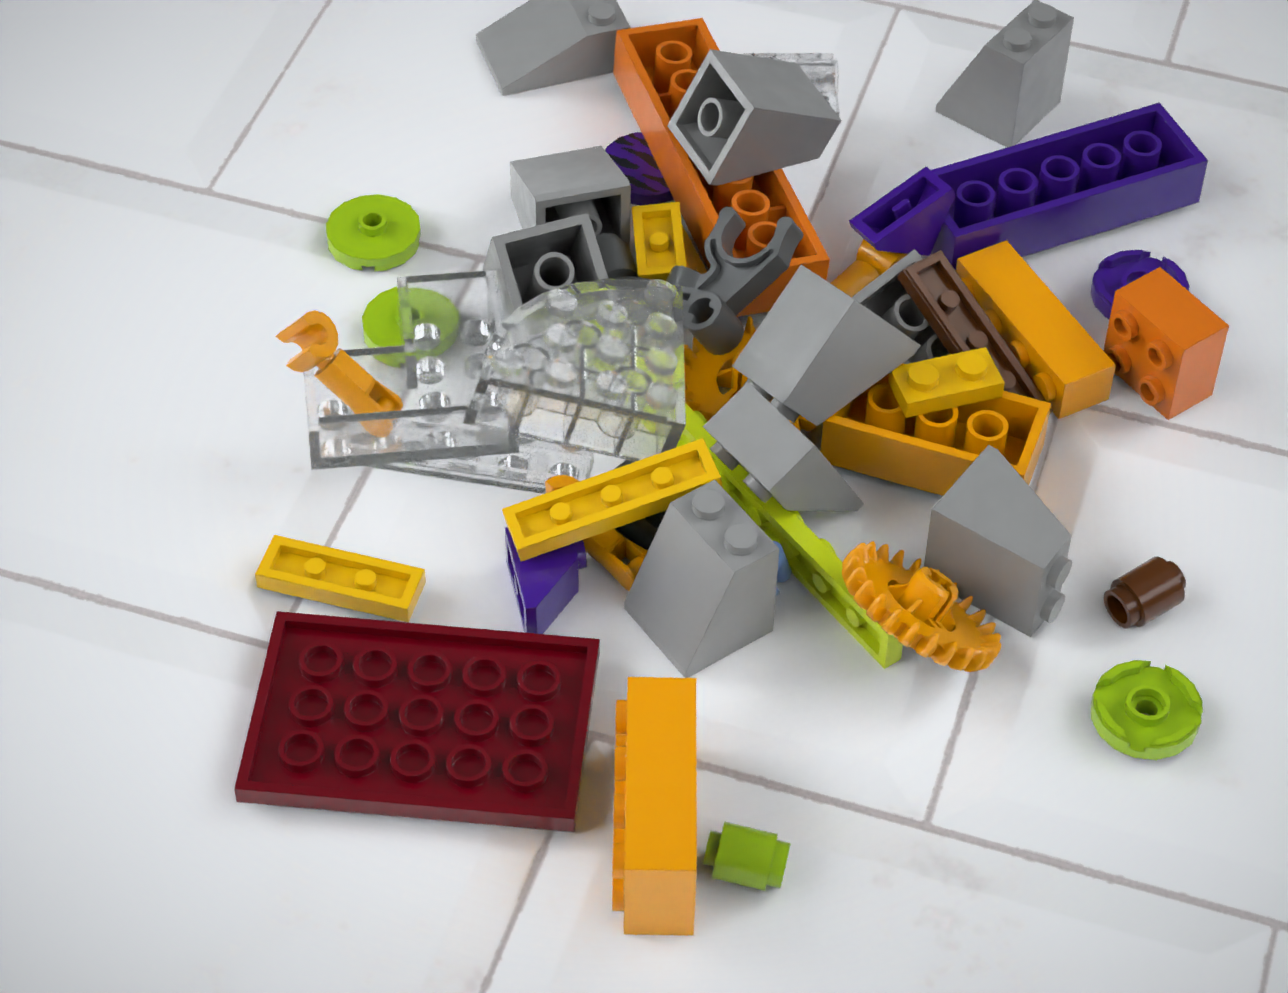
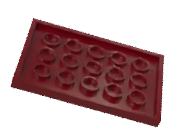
M277 611L234 787L236 802L575 832L600 655V639Z

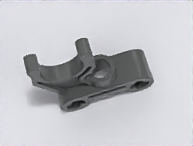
M724 207L719 213L713 230L705 240V255L711 265L706 273L700 274L684 266H674L665 282L635 276L622 277L611 284L617 307L608 312L631 336L637 339L648 338L658 332L663 324L687 328L709 353L724 355L738 346L744 334L743 324L737 315L789 268L793 253L804 234L790 217H782L777 221L773 238L764 249L747 258H734L732 250L735 240L744 230L746 223L734 208Z

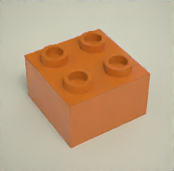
M1159 267L1115 291L1103 351L1116 365L1114 375L1119 376L1140 395L1146 404L1153 406L1169 420L1212 396L1229 325L1165 270Z

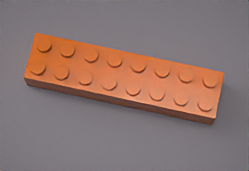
M703 18L616 30L613 65L614 77L644 135L675 202L680 203L681 215L708 270L711 265L705 255V240L713 230L719 213L724 207L734 208L746 223L744 230L735 240L732 250L734 258H747L764 249L773 238L777 221L782 217H790L804 234L793 253L789 268L747 305L737 317L769 312L801 264L827 280L830 258L782 168L718 186L709 185L667 126L709 50H719Z

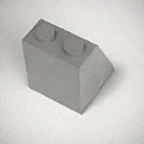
M1033 0L984 45L936 104L935 112L1005 147L1016 145L1061 101L1074 17L1039 0Z
M710 49L667 126L709 185L718 186L820 158L842 120L797 63Z
M602 146L510 161L511 198L522 229L588 212L595 236L602 233H613L624 240L630 249L631 185L628 178Z
M588 212L492 237L484 262L483 272L496 315L519 334L616 309V301Z
M801 264L732 366L748 378L745 384L749 382L788 420L794 423L798 416L801 415L818 426L912 357L921 345Z
M988 445L932 508L924 566L936 570L939 569L953 583L957 582L958 598L964 600L968 596H973L971 605L980 610L985 609L987 614L1032 637L1044 621L1051 623L1055 620L1065 602L1066 596L1061 593V587L1072 567V560L1067 558L1072 535L1000 451Z
M714 479L670 502L624 601V609L684 678H688L773 631L779 547Z

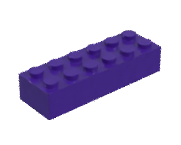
M1159 102L931 170L953 188L955 197L931 253L934 254L941 250L956 271L958 258L1006 240L1023 257L1198 203L1208 160Z

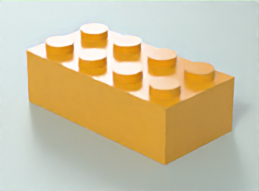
M887 374L823 422L820 452L831 465L944 496L988 445L998 449L1029 485L1044 446L1051 403L1003 390V397L905 418L888 383L889 374Z
M628 677L627 700H616L612 911H624L625 935L694 936L697 877L696 678Z

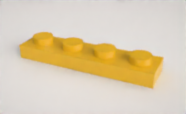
M701 438L503 508L502 512L522 562L666 511L670 502L714 479L722 488L723 485L704 439Z

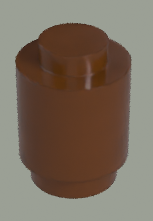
M1155 556L1112 581L1110 589L1104 593V604L1111 618L1120 627L1125 629L1133 625L1135 627H1142L1184 601L1186 580L1181 569L1174 562Z

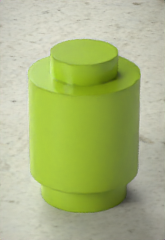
M724 821L722 833L710 830L703 864L714 867L711 877L713 879L764 891L766 885L781 888L791 843L777 840L778 834Z

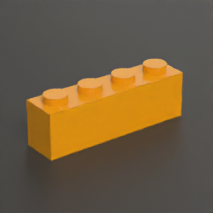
M1007 240L957 259V274L1045 400L1051 403L1053 413L1058 419L1109 399L1115 363Z

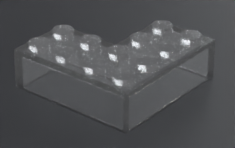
M497 270L397 277L398 317L402 345L344 350L376 381L401 398L403 403L402 410L354 414L349 406L314 376L318 370L317 366L303 372L311 470L519 453V404Z

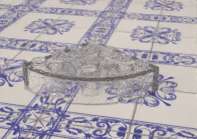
M602 279L573 283L550 290L521 305L497 328L485 350L468 396L463 424L634 462L676 448L686 426L682 286L672 285L660 279H653L651 281Z

